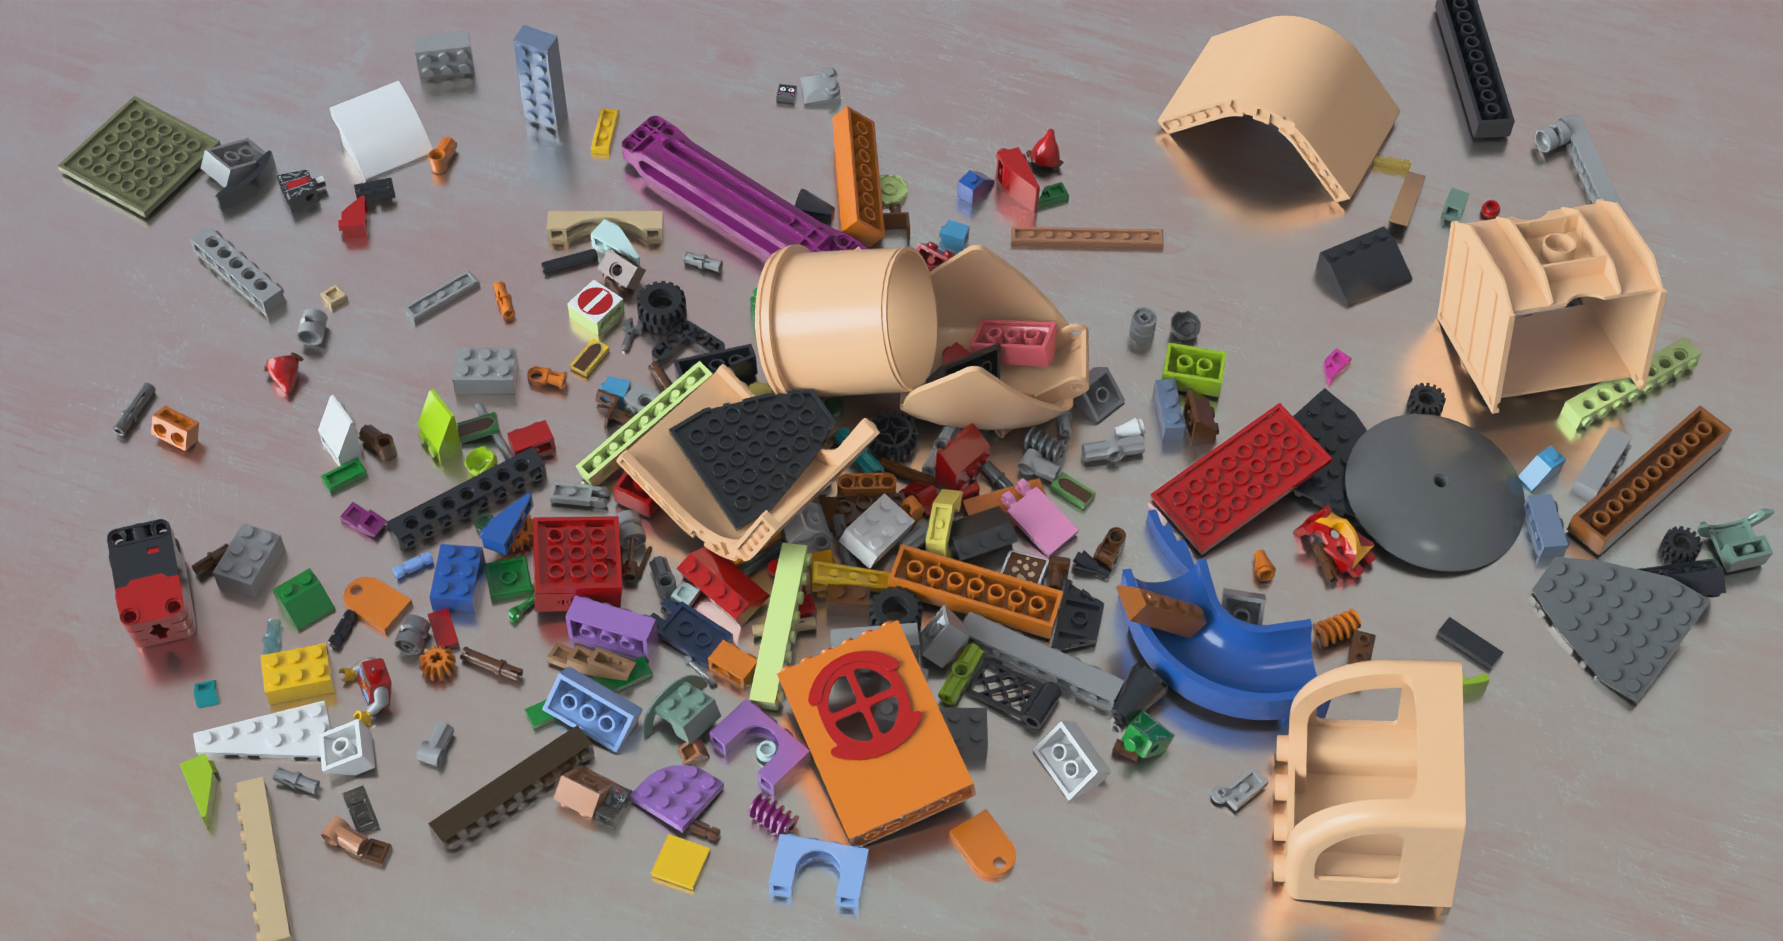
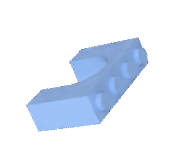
M791 833L786 835L780 834L769 880L770 893L792 896L799 868L810 860L823 859L834 864L840 872L836 904L859 908L869 859V849H865L860 845H843L837 841H820L814 837L802 838Z

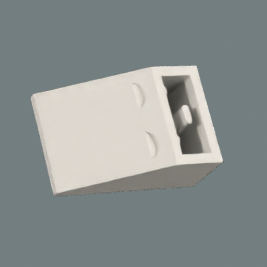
M331 395L318 431L322 443L337 464L341 466L356 458H363L361 452L363 446L358 439L360 434L355 427L357 423L352 414L348 415L346 413V407L341 400L338 401L334 395Z

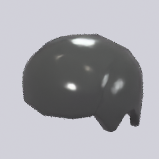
M1189 310L1185 312L1177 311L1171 318V330L1178 339L1190 340L1199 334L1201 322L1198 316Z

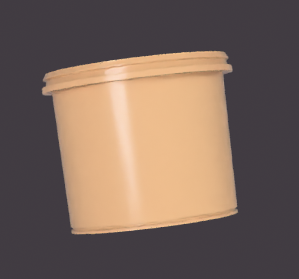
M795 244L779 249L767 260L757 289L755 326L762 368L775 394H787V391L800 392L805 389H814L819 398L911 392L926 384V379L933 372L937 355L938 310L929 269L923 257L916 249L912 247L811 252L805 246Z

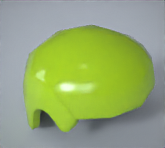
M481 446L475 448L467 455L464 465L472 475L477 476L498 465L497 456L492 450L490 451L487 447Z

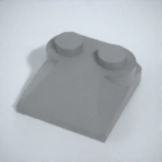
M827 67L823 68L819 74L800 77L804 107L841 103L838 74L835 69Z

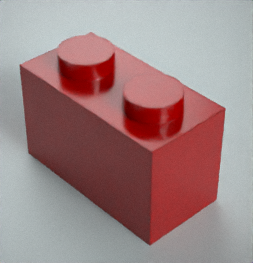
M546 420L535 422L529 426L507 433L509 445L514 456L531 447L535 449L538 455L556 450L554 437Z

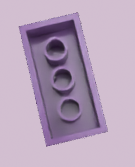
M576 595L566 614L569 638L634 658L643 656L647 662L650 661L658 643L656 619L646 614L640 615L629 609L616 608L609 603H599L588 597Z

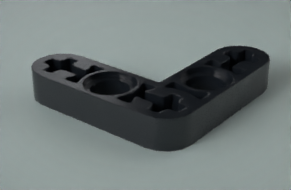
M685 320L678 323L652 349L653 362L658 361L660 365H664L687 343L704 354L714 352L713 349L715 351H719L717 350L718 348L723 350L725 349V344L696 324ZM699 337H704L707 339L703 343H699L696 341V339ZM671 340H677L679 342L677 345L674 346L668 344V342Z

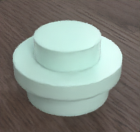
M763 741L756 749L757 757L763 762H769L777 753L778 747L772 741Z

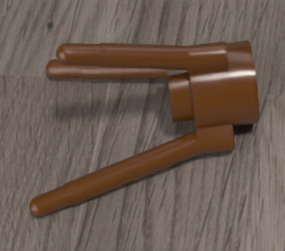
M634 537L630 538L628 560L623 563V553L620 545L622 579L629 582L636 581L637 577H642L643 568L652 550V546H649L640 566H638L637 562L633 560Z

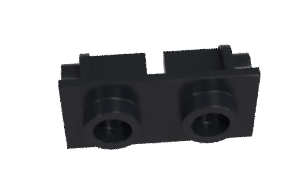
M391 177L354 184L356 198L365 196L366 202L395 196Z

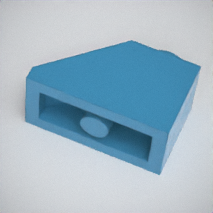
M1550 446L1538 454L1518 477L1521 483L1532 493L1561 472L1566 458L1553 446Z

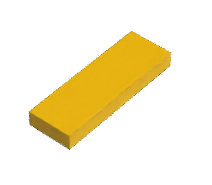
M601 108L591 146V153L610 155L620 115L619 110Z

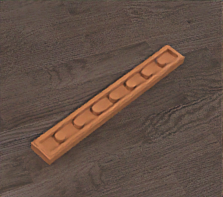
M1011 226V245L1163 248L1164 246L1163 229Z

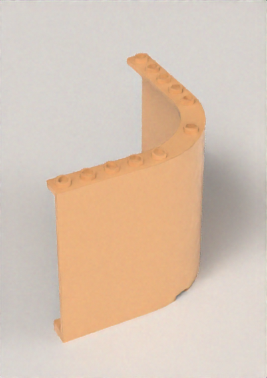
M1275 16L1211 37L1157 121L1167 134L1224 117H1243L1244 114L1251 115L1253 119L1265 124L1272 123L1294 145L1334 201L1340 202L1351 199L1401 111L1361 54L1342 35L1310 19L1296 16Z
M724 364L629 450H625L616 462L692 538L697 536L705 542L704 547L724 558L733 561L741 558L743 561H748L862 454L880 433L876 425L864 418L838 448L833 450L820 449L812 463L775 507L769 512L766 510L758 519L738 531L734 529L669 433L670 428L704 408L710 407L712 409L723 406L724 403L733 404L741 402L742 399L755 396L749 390L747 384L740 381L735 376L734 371Z

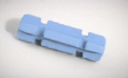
M425 552L421 554V557L416 556L404 562L402 566L399 564L393 567V573L399 579L405 576V573L409 574L422 568L424 564L429 565L433 563V557L430 552Z

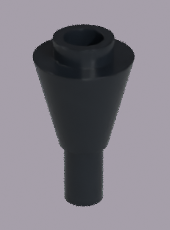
M1085 550L1082 553L1078 551L1073 560V563L1076 564L1074 568L1092 573L1096 572L1105 578H1108L1111 572L1100 566Z

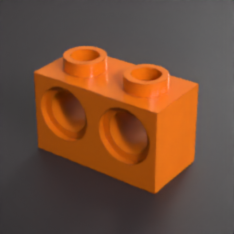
M166 405L153 414L152 435L184 451L198 441V421Z

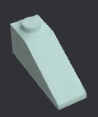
M604 219L591 233L592 246L604 253L608 249L618 251L640 266L639 255L617 224Z

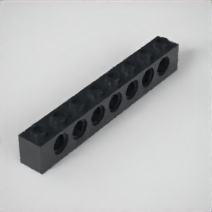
M531 447L387 521L389 534L401 551L410 548L417 542L430 538L438 531L449 528L452 524L468 518L479 510L487 508L490 504L503 500L513 492L522 490L525 486L541 480L547 475L545 463L535 449Z

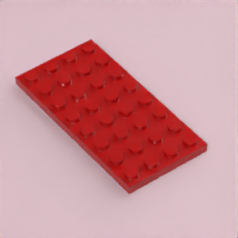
M1278 403L1150 495L1152 500L1188 541L1203 555L1332 462V458L1285 407Z

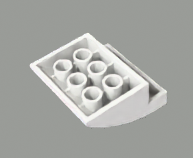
M399 81L330 107L332 119L340 130L343 146L366 182L429 157V152L433 150L421 120Z

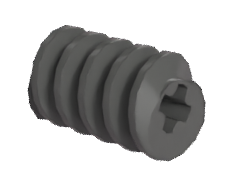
M1032 426L1023 441L1025 449H1035L1041 453L1043 458L1046 456V460H1053V463L1060 464L1066 455L1068 445L1063 447L1064 440L1057 444L1056 436L1050 440V433L1042 436L1043 429L1036 433V426Z

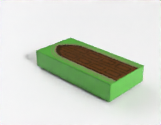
M1064 472L1050 486L1051 490L1083 510L1096 495V492Z

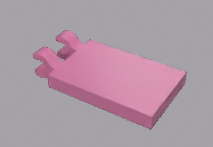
M1022 478L1017 482L1015 489L1024 497L1017 502L1013 494L1007 491L1002 495L1003 498L1000 501L1008 507L1006 515L1049 558L1073 538L1079 529L1037 486L1031 489L1028 482Z

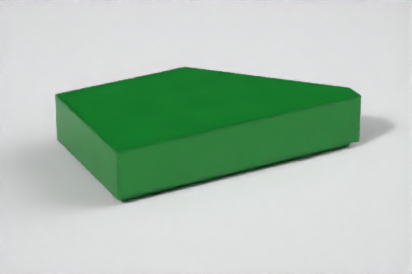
M1060 182L1045 186L1039 198L1038 208L1069 200V194L1064 184Z

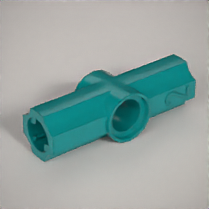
M844 427L839 429L834 435V441L840 446L850 435L851 431ZM868 447L852 463L853 466L858 467L863 473L884 472L883 466L868 451Z

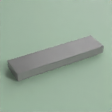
M467 270L404 306L403 310L415 324L479 287L480 282Z

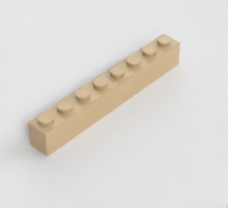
M264 777L236 783L237 792H234L236 805H240L241 811L237 812L239 824H243L244 828L243 831H240L242 843L246 844L247 850L243 851L245 863L250 866V870L246 871L249 885H253V891H250L252 905L256 904L257 911L253 912L254 922L260 928V932H256L257 941H293L267 784Z

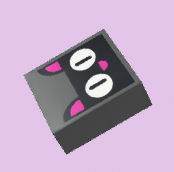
M779 84L776 101L795 103L797 86Z

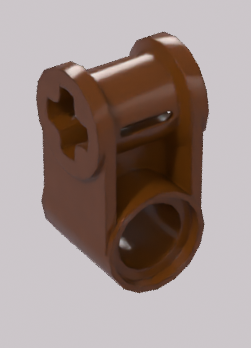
M1119 527L1111 528L1102 543L1097 547L1093 558L1096 561L1099 560L1108 564L1109 568L1113 569L1125 547V531Z

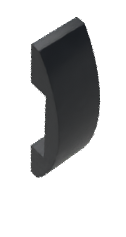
M270 150L256 161L257 169L238 185L232 187L228 184L215 195L218 207L221 210L245 201L264 186L275 167L273 154Z

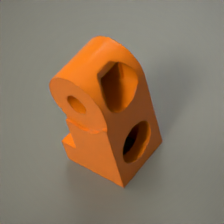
M913 495L907 497L900 505V508L915 520L908 533L913 530L919 520L925 518L922 515L925 511L924 506Z

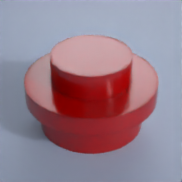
M1494 200L1486 201L1481 207L1483 215L1489 218L1497 217L1501 211L1499 203Z

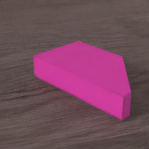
M1337 348L1324 360L1326 379L1329 384L1352 361L1351 357Z

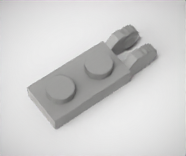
M553 481L549 500L552 503L592 505L595 508H606L608 502L604 497H608L610 491L608 488L591 484Z

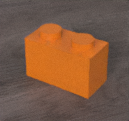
M722 640L709 656L708 663L710 670L738 687L745 689L754 678L757 658L751 653L743 652L736 644Z

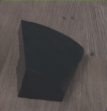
M801 188L795 202V207L821 223L831 224L835 207L806 189Z

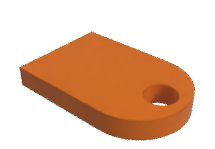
M361 577L352 581L346 587L343 595L347 610L356 612L358 618L384 634H387L413 604L412 599L373 577ZM355 589L363 590L359 595L352 594Z
M987 809L950 830L949 835L974 869L982 876L1001 878L1013 869L1016 861L1015 847ZM1001 860L1005 862L1006 866L999 869L994 866V862Z

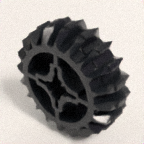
M886 411L885 415L879 413L877 418L872 417L871 421L880 432L868 446V450L872 451L873 456L879 455L880 459L882 457L889 460L895 459L896 462L899 460V457L905 460L906 455L911 456L919 442V430L916 427L915 421H911L910 416L904 418L903 413L897 415L896 411L893 414H889Z

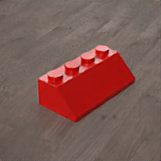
M706 547L691 552L676 568L687 581L698 588L702 594L741 627L770 596L727 558L712 552Z

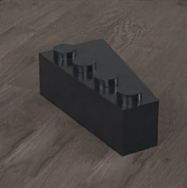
M752 344L674 360L676 380L699 361L712 374L724 364L734 371L735 376L740 381L758 374L756 355Z

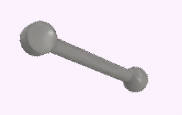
M687 655L684 657V663L696 669L709 681L711 686L717 684V679L710 677L692 661L691 656Z

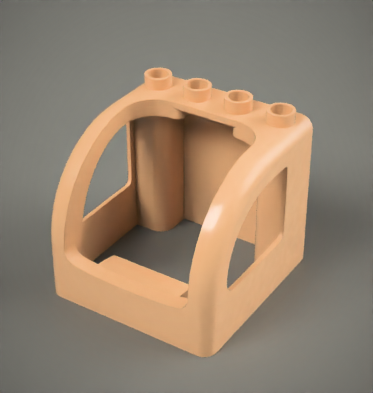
M1381 659L1352 663L1320 674L1302 687L1295 696L1290 710L1289 735H1277V761L1288 762V774H1276L1275 800L1287 801V814L1275 813L1274 841H1286V855L1274 854V882H1286V892L1290 897L1297 900L1452 907L1466 824L1462 662ZM1401 688L1398 719L1395 721L1325 719L1316 716L1318 706L1341 695L1371 689Z

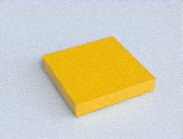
M668 834L651 871V876L694 890L711 852L710 848Z

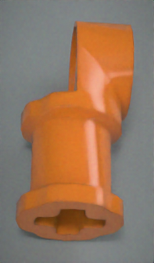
M539 366L531 367L527 372L530 385L541 386L542 384L559 386V389H564L568 376L567 372L560 373L552 371L551 368ZM535 373L542 375L540 379L531 378Z

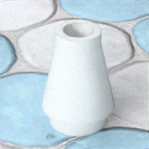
M1135 417L1118 427H1114L1115 434L1120 438L1145 434L1141 418L1136 419Z

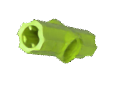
M973 643L967 644L959 659L952 665L951 673L938 693V697L944 703L955 705L964 687L969 684L970 677L984 653L979 646Z

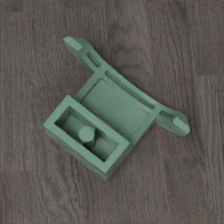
M1763 508L1743 519L1720 525H1708L1704 521L1700 523L1697 533L1701 537H1711L1726 572L1763 565L1772 556L1773 551L1766 536L1756 537L1752 527L1768 519L1775 511Z
M688 675L666 687L654 699L647 710L643 723L644 739H647L654 733L653 722L656 714L670 722L676 736L689 744L694 742L721 717L715 699L701 691L708 685L705 679L697 675Z

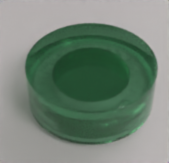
M830 397L824 401V405L833 417H838L843 413V402L839 398Z
M487 513L477 516L474 521L476 531L481 534L482 529L487 527L489 521L494 517Z

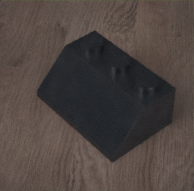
M997 506L952 521L948 545L952 551L953 559L964 562L1011 546L1018 542L1011 521L1001 507Z

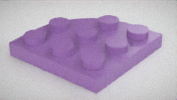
M668 766L649 775L630 794V800L683 833L690 823L724 788V782L694 766Z

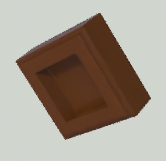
M370 838L361 859L364 862L384 867L392 850V845Z

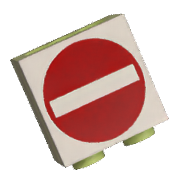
M595 280L591 281L567 303L569 317L598 336L625 312L623 298Z

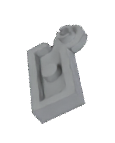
M1252 767L1230 784L1229 788L1223 786L1215 787L1212 790L1211 796L1216 803L1223 804L1227 802L1237 811L1267 786L1268 781Z

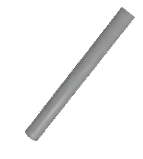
M482 403L475 405L480 416L488 414ZM500 432L492 434L505 458L508 460L514 457Z

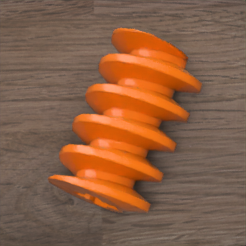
M1349 609L1347 612H1341L1339 615L1332 616V618L1328 617L1325 620L1313 623L1314 634L1325 648L1328 647V641L1334 645L1336 639L1339 642L1343 641V636L1349 639L1355 630L1361 628V619L1354 609Z

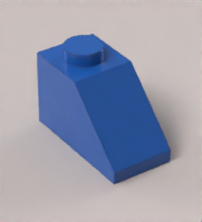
M969 170L958 181L957 197L973 205L995 183V180L981 172Z

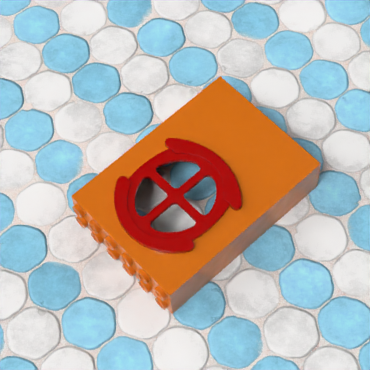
M898 620L885 622L881 625V628L874 631L867 630L856 639H847L840 646L826 648L821 654L815 657H806L801 660V663L794 666H785L779 673H776L851 846H865L976 796L974 783ZM858 669L873 670L884 676L891 683V687L879 694L866 698L854 673ZM843 676L847 677L857 702L836 713H831L829 711L831 689L837 679ZM890 697H896L899 703L896 722L890 731L883 734L879 731L870 708ZM862 712L873 734V738L869 741L854 740L843 734L836 727L837 721L854 713Z

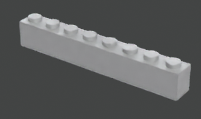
M969 611L963 621L969 634L967 644L973 643L979 646L984 651L983 654L1048 683L1054 682L1061 689L1111 711L1125 682L1119 676L1104 672L1097 666L1086 664L1077 657L1068 656L1057 648L1044 645L1039 640L1030 639L1019 631H1012L1001 623H994L985 619L980 614H974Z

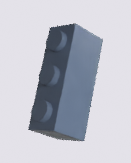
M1175 378L1155 380L1153 398L1162 442L1182 441L1185 424Z
M1552 494L1528 496L1524 504L1525 515L1539 558L1564 556L1566 549L1569 547V538L1567 535L1565 536L1563 530L1564 523L1562 518L1559 517L1557 502L1554 501Z

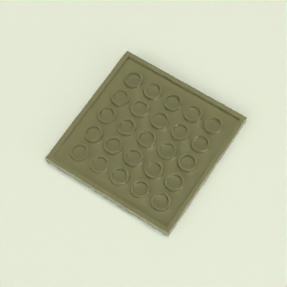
M133 96L58 165L59 171L146 218L201 166L205 149L220 146L221 143L216 138Z

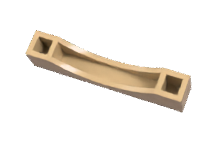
M548 211V241H568L585 232L594 231L604 219L617 224L622 231L633 234L644 241H663V211Z

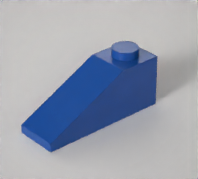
M525 494L492 518L487 527L482 529L480 538L484 548L504 555L508 554L534 506L531 494Z

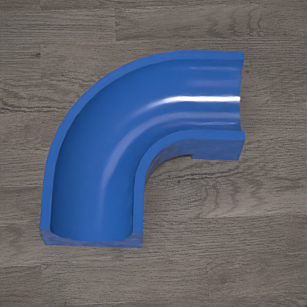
M1206 558L1198 559L1195 566L1182 576L1163 582H1144L1133 576L1131 568L1123 569L1120 585L1141 588L1177 600H1183L1184 602L1200 606L1204 612L1203 615L1207 623L1195 635L1187 638L1130 621L1118 595L1127 632H1131L1141 655L1150 668L1168 686L1186 699L1217 713L1251 720L1281 719L1283 725L1289 724L1291 705L1295 696L1302 687L1317 677L1311 648L1313 627L1311 619L1270 625H1254L1233 617L1223 608L1217 598ZM1331 700L1317 707V717H1326Z

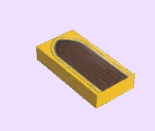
M592 339L570 364V369L588 377L610 351L609 346Z

